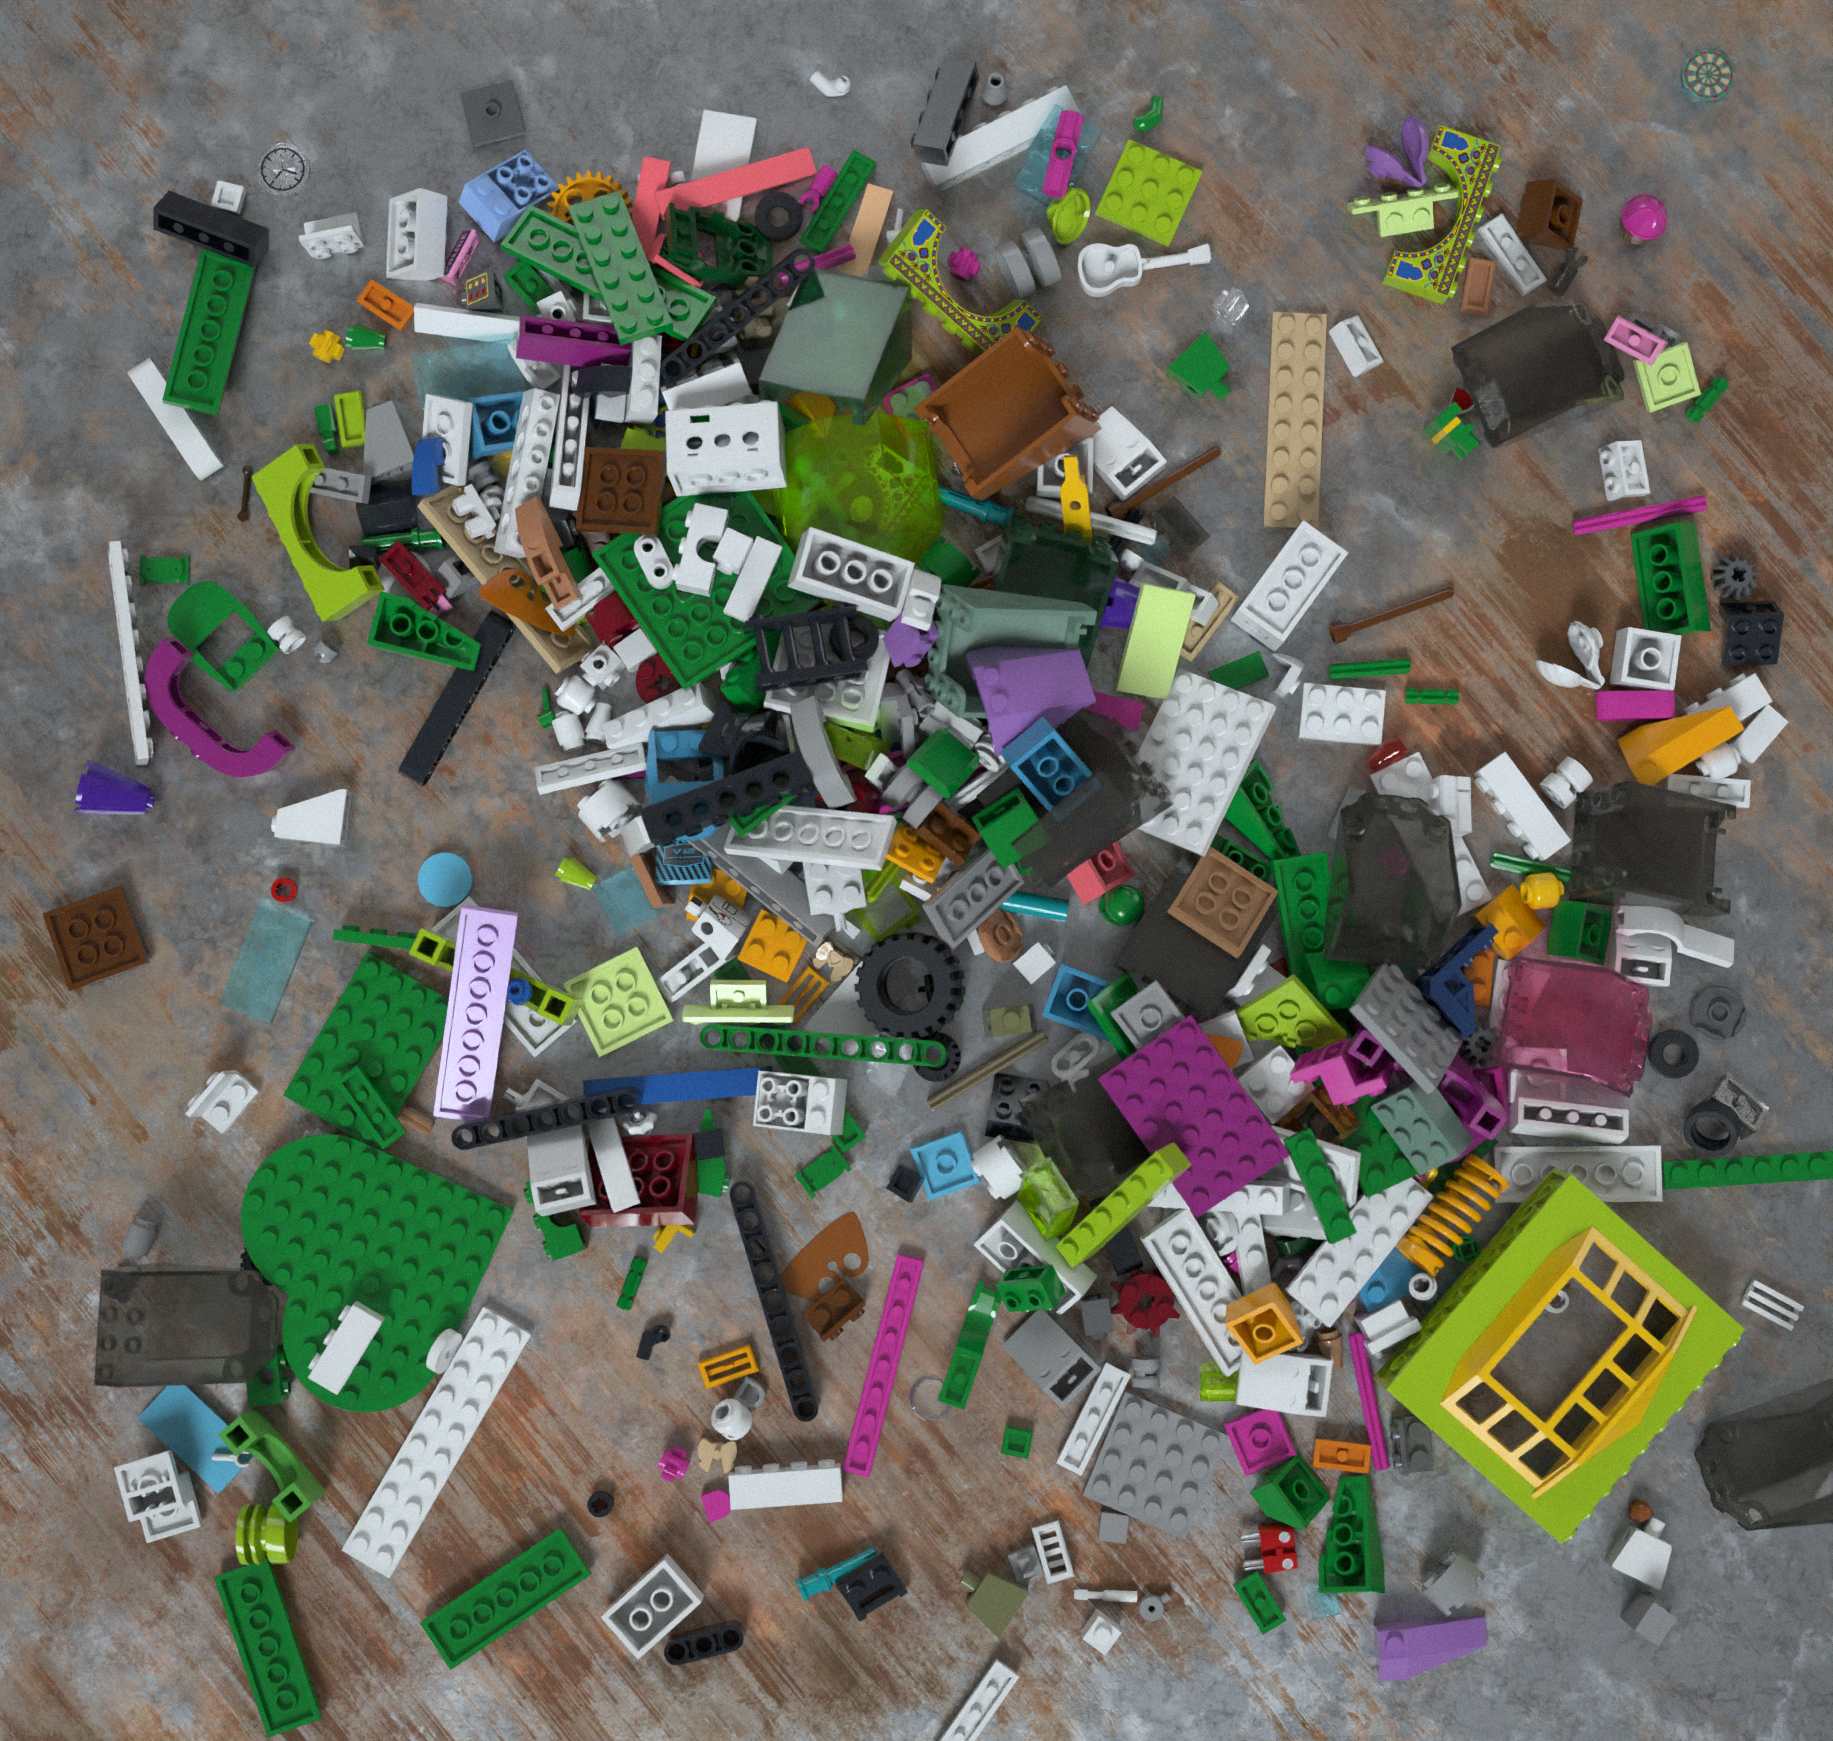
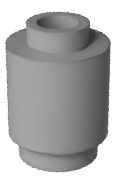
M136 1216L135 1221L130 1223L121 1248L126 1250L124 1255L140 1260L141 1256L147 1257L158 1232L156 1230L157 1223Z

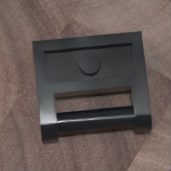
M883 1552L835 1581L838 1590L853 1610L859 1622L868 1618L867 1614L895 1597H903L908 1594L905 1584ZM890 1582L893 1584L892 1587L878 1594L874 1598L870 1599L862 1605L860 1604V1600L864 1599L865 1597L869 1596L870 1594L874 1593L875 1591L879 1590L880 1588L884 1587Z

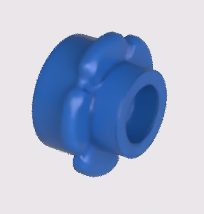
M514 978L509 981L506 997L508 1001H512L515 1005H521L530 1000L532 987L525 978Z

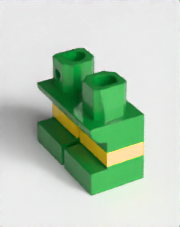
M1454 402L1423 431L1444 454L1451 450L1461 460L1481 442L1471 432L1476 426L1474 424L1464 425L1456 416L1462 409Z

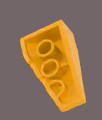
M1725 706L1641 725L1617 741L1630 769L1642 788L1646 789L1745 730L1731 706Z

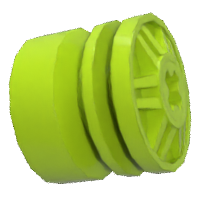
M274 1503L270 1506L268 1513L263 1504H257L255 1508L252 1504L241 1506L236 1524V1550L239 1562L242 1565H250L252 1562L262 1564L267 1554L271 1564L291 1563L294 1560L297 1549L298 1519L295 1518L289 1523Z

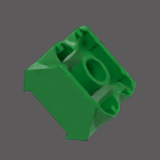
M949 727L937 729L907 760L906 765L945 799H949L979 767V753L974 754L949 732Z

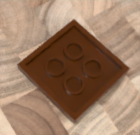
M585 447L581 493L575 529L584 532L658 536L667 453L659 450Z
M120 885L42 913L69 991H75L150 964L124 886Z

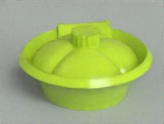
M1068 187L1065 198H1054L1047 208V225L1053 231L1054 238L1058 243L1065 245L1073 242L1086 227L1090 215V200L1087 192L1081 188L1074 189L1073 187Z

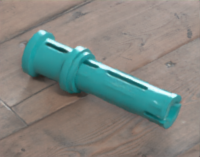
M938 483L934 488L931 498L933 501L978 516L979 520L983 523L988 521L1002 526V530L1007 531L1015 510L1013 507L1008 509L994 504L991 499H986L985 501L978 500Z
M872 1546L870 1549L828 1569L820 1567L812 1575L803 1579L800 1577L795 1579L804 1601H809L811 1596L824 1590L826 1592L830 1591L837 1579L877 1556L874 1547Z

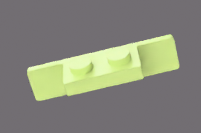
M1448 183L1434 185V189L1411 188L1407 190V193L1399 195L1396 192H1387L1381 194L1380 198L1357 197L1354 199V202L1347 203V210L1351 214L1377 211L1378 235L1380 237L1434 229L1433 201L1459 197V191Z
M711 980V1005H684L682 1013L683 1022L695 1025L703 1024L704 1022H717L722 1025L731 1024L732 1022H745L749 1025L759 1024L760 1022H772L776 1025H784L794 1021L795 1008L794 1005H767L766 980Z

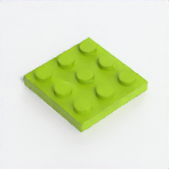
M1128 139L1095 215L1169 247L1203 171Z

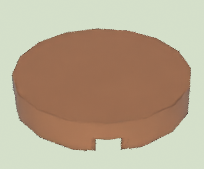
M997 908L978 926V935L983 949L992 959L997 962L1007 963L1020 956L1023 950L1020 938L1023 937V933L1017 919L1010 912Z

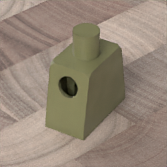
M1034 1004L982 1011L985 1038L1037 1031Z
M989 1568L984 1571L980 1578L966 1570L958 1582V1585L970 1592L965 1601L967 1608L997 1637L1001 1636L1029 1594L1026 1585L1020 1582L1017 1583L1016 1580Z

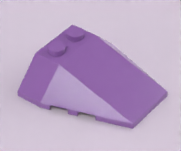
M990 646L965 653L971 678L976 681L989 723L988 733L996 757L1002 756L1000 752L1043 716L1055 728L1096 703L1080 650Z

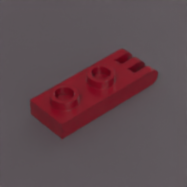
M398 540L379 560L427 611L432 608V605L426 600L427 597L435 603L440 600L433 592L435 589L442 595L447 592L446 588Z

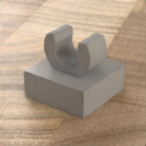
M1034 1544L1008 1553L1017 1583L1044 1573Z

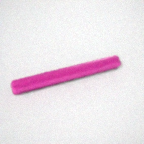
M1700 495L1577 519L1572 522V528L1575 535H1581L1704 511L1707 508L1705 496Z
M1353 1332L1348 1335L1369 1444L1371 1445L1373 1464L1376 1470H1385L1390 1467L1368 1353L1363 1343L1365 1338L1362 1332Z

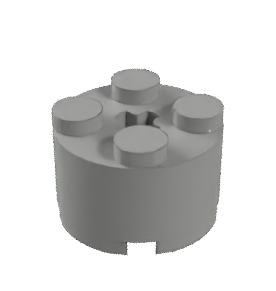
M1460 1550L1456 1552L1446 1551L1438 1560L1441 1566L1435 1572L1429 1570L1419 1581L1423 1586L1421 1592L1446 1616L1452 1614L1448 1610L1453 1605L1457 1609L1460 1608L1480 1586L1476 1582L1478 1578L1482 1580L1485 1578V1575Z

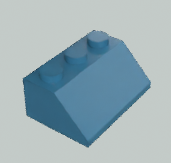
M1060 964L1042 1016L1110 1042L1085 1002L1111 982Z

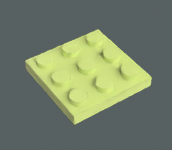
M635 947L563 983L567 993L583 1000L578 1015L599 1058L675 1021L639 947Z

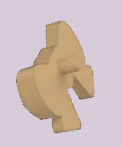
M827 940L818 948L816 957L812 959L816 971L828 962L829 966L834 967L829 980L841 981L843 976L851 971L855 959L851 956H844L834 948L830 940Z
M703 1437L698 1446V1456L701 1460L699 1466L705 1472H709L712 1459L719 1460L721 1458L723 1471L725 1474L735 1467L733 1461L738 1451L736 1441L729 1440L725 1443L711 1442Z

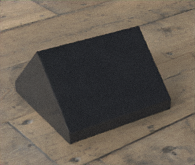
M412 479L371 485L368 504L356 502V511L364 537L406 533L419 527L415 495H412Z

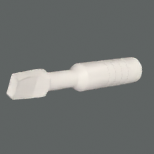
M1081 1589L1074 1590V1599L1088 1600L1089 1598L1112 1602H1137V1591L1104 1590L1103 1592H1092Z

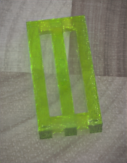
M1200 1372L1201 1401H1236V1394H1206V1390H1237L1238 1384L1206 1383V1378L1238 1379L1239 1372H1234L1228 1377L1222 1372Z

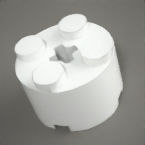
M612 778L604 780L594 795L584 797L577 805L580 809L578 813L579 818L600 842H605L604 837L607 835L614 838L620 834L622 829L636 818L633 815L636 809L639 812L642 809V805L619 780L613 781Z
M1001 1134L973 1153L974 1160L970 1162L978 1176L984 1175L989 1182L986 1187L995 1199L1000 1196L1003 1199H1007L1033 1180L1031 1174L1027 1177L1025 1176L1023 1171L1027 1169V1166L1010 1143L1004 1145L1001 1142L1004 1139Z

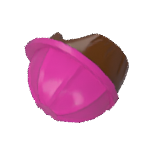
M1640 194L1628 201L1621 213L1620 232L1622 236L1630 243L1639 245L1662 235L1668 219L1667 209L1663 202L1649 194Z

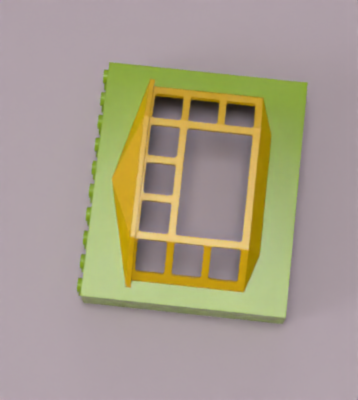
M1553 1167L1480 1252L1479 1257L1467 1267L1420 1322L1422 1329L1405 1339L1374 1375L1373 1379L1541 1528L1563 1544L1575 1535L1577 1527L1583 1519H1587L1593 1514L1595 1505L1601 1498L1611 1493L1614 1487L1613 1484L1618 1478L1629 1472L1635 1458L1646 1452L1653 1437L1667 1427L1670 1417L1685 1406L1687 1397L1693 1390L1695 1391L1703 1385L1705 1376L1711 1369H1715L1721 1364L1723 1355L1728 1349L1739 1343L1741 1334L1745 1329L1572 1174ZM1593 1242L1616 1262L1602 1290L1579 1270ZM1624 1270L1647 1290V1294L1633 1318L1611 1299V1294ZM1573 1277L1626 1324V1328L1545 1422H1542L1490 1375V1372ZM1656 1298L1678 1317L1677 1322L1660 1342L1642 1326ZM1636 1333L1653 1350L1629 1376L1613 1362V1358ZM1607 1368L1624 1384L1599 1411L1583 1397V1393L1599 1374ZM1485 1382L1505 1400V1404L1482 1422H1478L1456 1402L1479 1383ZM1575 1403H1578L1594 1419L1570 1446L1553 1431V1428ZM1512 1410H1517L1537 1428V1431L1513 1450H1510L1491 1434L1488 1429ZM1544 1438H1548L1564 1454L1544 1477H1540L1519 1457Z

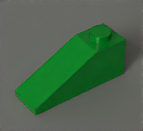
M705 1108L700 1132L718 1129L713 1109ZM696 1149L697 1191L701 1194L720 1198L723 1192H728L731 1176L726 1175L728 1168L725 1157L698 1161Z

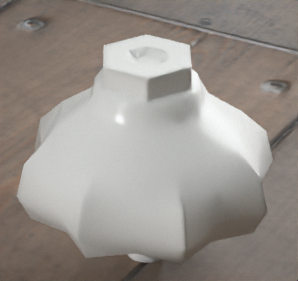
M637 1108L632 1113L627 1114L623 1127L631 1135H650L657 1120V1115L650 1108Z

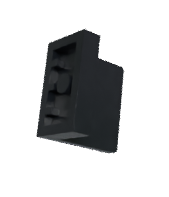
M1774 601L1720 603L1719 614L1726 623L1722 664L1724 666L1777 664L1784 613Z
M996 1073L985 1136L996 1138L1001 1134L1006 1140L1039 1145L1044 1126L1049 1082Z

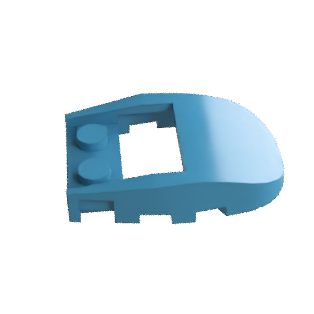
M650 730L644 783L645 795H647L649 806L725 778L722 757L703 754L698 750L699 743L706 730L665 732ZM712 759L714 781L658 784L657 762ZM705 805L698 806L694 814L704 816L708 813L709 807ZM679 815L670 817L668 825H679L682 822V817ZM711 825L703 828V832L693 837L685 835L676 838V841L705 839L715 834L720 827Z

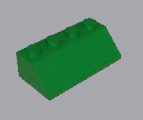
M1677 522L1630 534L1644 630L1680 635L1682 637L1710 632L1711 627L1696 524Z

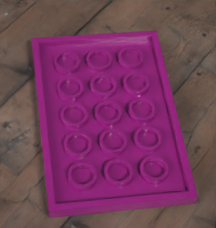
M1192 1014L1098 1078L1151 1155L1174 1142L1192 1164L1172 1184L1196 1218L1290 1156L1282 1140Z

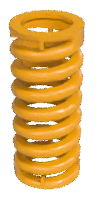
M1471 1153L1467 1155L1461 1164L1466 1170L1456 1169L1454 1171L1455 1181L1448 1180L1444 1184L1446 1192H1437L1435 1194L1437 1204L1429 1203L1425 1208L1427 1215H1419L1416 1219L1418 1227L1411 1226L1406 1232L1407 1235L1404 1234L1395 1246L1413 1264L1433 1277L1439 1271L1436 1266L1443 1268L1444 1262L1422 1240L1436 1247L1448 1257H1451L1454 1251L1431 1228L1440 1232L1457 1245L1463 1243V1238L1454 1232L1441 1217L1452 1222L1467 1234L1473 1230L1450 1205L1459 1209L1476 1222L1482 1220V1216L1459 1193L1477 1203L1484 1210L1488 1211L1491 1209V1204L1477 1193L1467 1181L1478 1186L1494 1199H1499L1501 1196L1500 1192L1503 1193L1509 1186L1505 1178L1494 1168ZM1491 1183H1494V1184L1497 1185V1187L1494 1188V1187H1493L1492 1185H1490V1184H1491Z

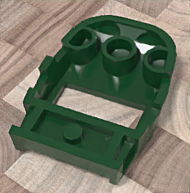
M669 202L663 214V217L666 218L668 256L666 259L668 262L703 280L745 285L748 277L756 276L761 278L772 268L773 259L770 241L753 224L742 219H738L736 222L725 218L724 212L717 210L709 214L701 212L700 207L689 206L688 210L684 211L675 208V204ZM697 231L714 236L716 267L705 264V260L698 256Z

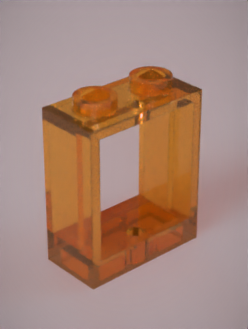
M1321 1083L1274 1126L1296 1133L1304 1130V1127L1296 1120L1295 1116L1311 1102L1315 1104L1340 1133L1330 1142L1331 1144L1338 1146L1362 1124L1355 1114L1343 1103L1333 1105L1324 1083Z

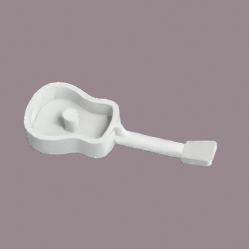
M1099 243L1091 244L1080 252L1078 258L1079 282L1083 291L1089 296L1104 297L1120 287L1138 285L1142 278V270L1189 263V266L1209 263L1211 261L1209 244H1204L1189 249L1186 253L1145 259L1141 258L1138 248L1133 244L1120 247Z

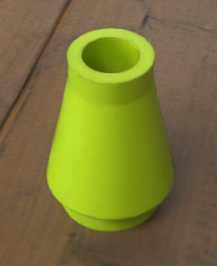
M564 856L554 874L560 878L559 881L580 886L589 891L597 879L596 875L591 873L574 857L570 859L567 856Z

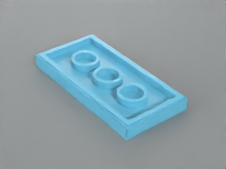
M179 1375L169 1383L138 1417L143 1424L218 1494L243 1469L237 1466L235 1462L212 1460L213 1453H232L218 1435L230 1423ZM251 1453L240 1454L239 1460L241 1462H249L254 1455Z

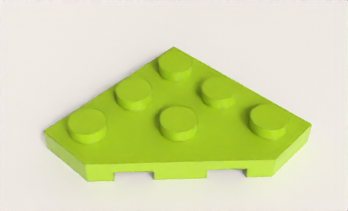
M1294 974L1235 1010L1248 1041L1256 1042V1039L1273 1041L1274 1045L1293 1048L1296 1045L1312 1047L1314 1051L1346 1039L1347 1032Z

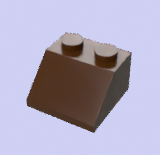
M1556 179L1528 181L1522 197V207L1517 221L1516 234L1530 244L1567 252L1572 251L1583 199Z

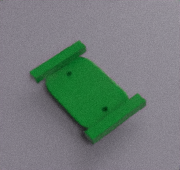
M140 555L139 585L146 586V581L149 583H179L183 580V586H189L190 556L183 555L182 560L178 557H150L146 559V555Z
M835 1145L830 1147L832 1152L823 1154L803 1170L802 1175L799 1171L794 1174L811 1198L816 1196L814 1191H819L843 1173L844 1169L847 1172L852 1169Z

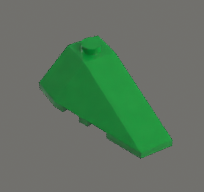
M383 591L380 592L367 645L373 649L475 672L481 644L409 598Z
M1254 758L1251 760L1225 817L1271 860L1300 856L1301 853L1292 830L1285 827L1281 814L1284 813L1282 805H1276L1271 790L1275 789L1273 782L1259 759Z
M1369 1476L1340 1477L1332 1509L1334 1512L1330 1529H1327L1325 1538H1327L1324 1554L1320 1556L1318 1563L1319 1593L1385 1594L1384 1562Z

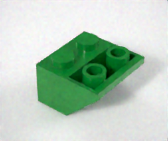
M1019 787L972 817L979 833L1003 870L1051 839L1034 808Z

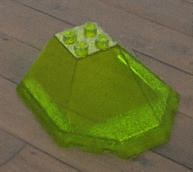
M870 412L825 417L785 433L787 487L773 488L772 490L778 532L795 557L802 534L809 527L908 560L915 563V567L944 530L929 423L883 412Z

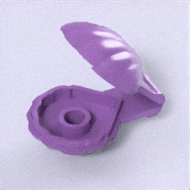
M1408 115L1402 126V144L1411 163L1412 176L1406 172L1402 163L1395 156L1384 149L1373 145H1365L1364 154L1369 162L1366 169L1372 175L1382 180L1386 176L1399 179L1405 183L1406 187L1412 188L1420 187L1427 181L1423 166L1429 155L1430 138L1423 122L1413 115Z

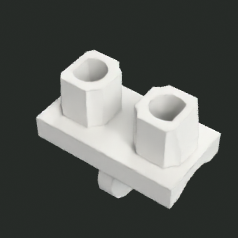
M472 484L464 487V494L453 500L452 506L459 517L470 512L472 513L474 518L465 522V528L471 538L485 535L487 539L494 537L493 529L496 526L494 520L500 518L497 510L502 506V502L497 497L490 499L487 493L479 497Z

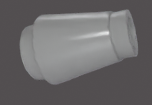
M992 73L982 87V97L991 105H999L1008 97V87L1003 76L999 73Z

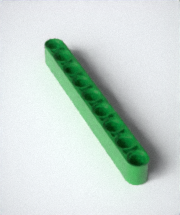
M707 1025L701 1030L699 1035L702 1046L710 1050L932 1067L944 1064L948 1057L947 1049L942 1043L927 1040L725 1025ZM712 1030H717L720 1034V1041L716 1045H711L708 1041V1034ZM739 1032L746 1033L748 1037L747 1044L743 1047H738L735 1043V1037ZM767 1034H772L775 1038V1045L771 1049H766L762 1045L763 1037ZM799 1036L803 1040V1046L799 1051L795 1052L790 1048L789 1043L792 1037ZM827 1038L830 1041L831 1047L828 1052L822 1054L817 1049V1043L820 1039ZM849 1040H855L858 1044V1051L852 1056L846 1054L844 1049L846 1042ZM877 1042H882L886 1046V1053L880 1058H876L872 1053V1047ZM904 1044H910L914 1049L913 1056L908 1060L901 1058L899 1053L900 1048ZM932 1046H938L942 1051V1056L937 1062H931L927 1057V1052Z

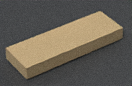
M1220 581L1217 582L1210 592L1219 604L1207 624L1204 626L1189 619L1180 656L1190 663L1240 599V596Z

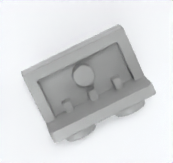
M907 694L881 698L879 705L882 741L884 744L899 742L904 759H909L915 753V746H919L917 729H914V725H918L916 708L911 709Z

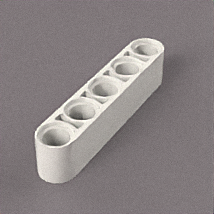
M149 357L127 371L129 377L198 479L202 481L224 466L223 462L186 408L163 403L162 399L167 378L156 362Z

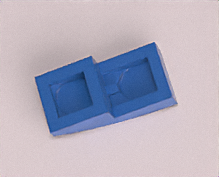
M442 437L418 441L412 465V495L439 493L437 466L445 465Z

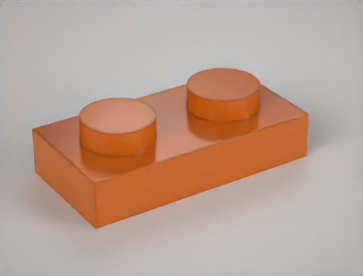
M370 279L356 300L359 305L402 333L414 318V307L373 279Z
M1479 950L1473 955L1475 960L1462 971L1474 986L1475 1006H1490L1493 951Z
M1314 1437L1311 1465L1318 1468L1369 1474L1371 1445Z

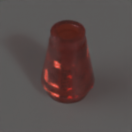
M1395 735L1392 738L1388 737L1366 760L1376 773L1405 759L1404 756L1409 751L1399 737Z

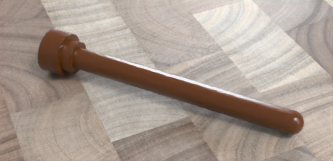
M1215 446L1125 501L1119 500L1116 502L1114 500L1107 504L1104 508L1108 517L1124 520L1131 508L1136 507L1219 457L1221 449Z
M1448 587L1349 623L1346 621L1341 622L1340 620L1328 624L1330 637L1334 644L1344 642L1353 632L1453 597L1454 590Z

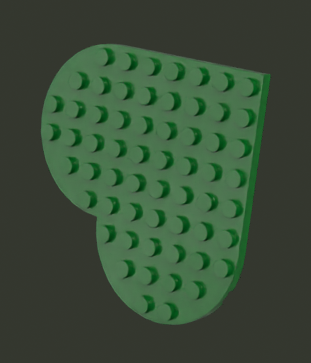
M319 1134L307 1136L290 1142L271 1154L254 1173L244 1194L241 1209V1230L246 1250L256 1268L270 1283L290 1294L283 1313L282 1341L288 1363L301 1384L311 1394L331 1406L362 1413L383 1411L396 1407L420 1393L437 1374L426 1366L427 1357L432 1345L445 1330L453 1329L458 1332L514 1209L382 1149L375 1148L363 1141L345 1135ZM358 1301L385 1317L342 1390L336 1395L309 1379L308 1377L312 1370L308 1367L317 1353L322 1356L327 1347L323 1342L331 1329L337 1331L342 1321L338 1320L346 1305L352 1307Z

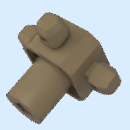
M756 276L748 277L744 290H737L732 293V301L759 278ZM756 290L751 295V301L754 304L759 305L766 300V295L762 290ZM790 297L778 299L737 333L740 337V346L745 352H748L749 348L757 346L758 339L767 338L771 334L772 326L793 324L795 310L787 306ZM734 308L730 318L732 317L734 322H740L743 320L745 312L741 308Z

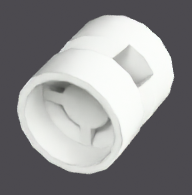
M1566 757L1556 767L1557 773H1550L1539 785L1551 801L1565 809L1577 798L1576 792H1583L1593 782V778L1579 762L1571 757Z

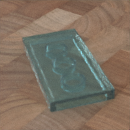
M516 338L410 355L420 410H425L426 394H436L466 401L468 398L528 390L526 378L515 363L507 347Z
M260 901L219 1004L272 1024L313 921Z

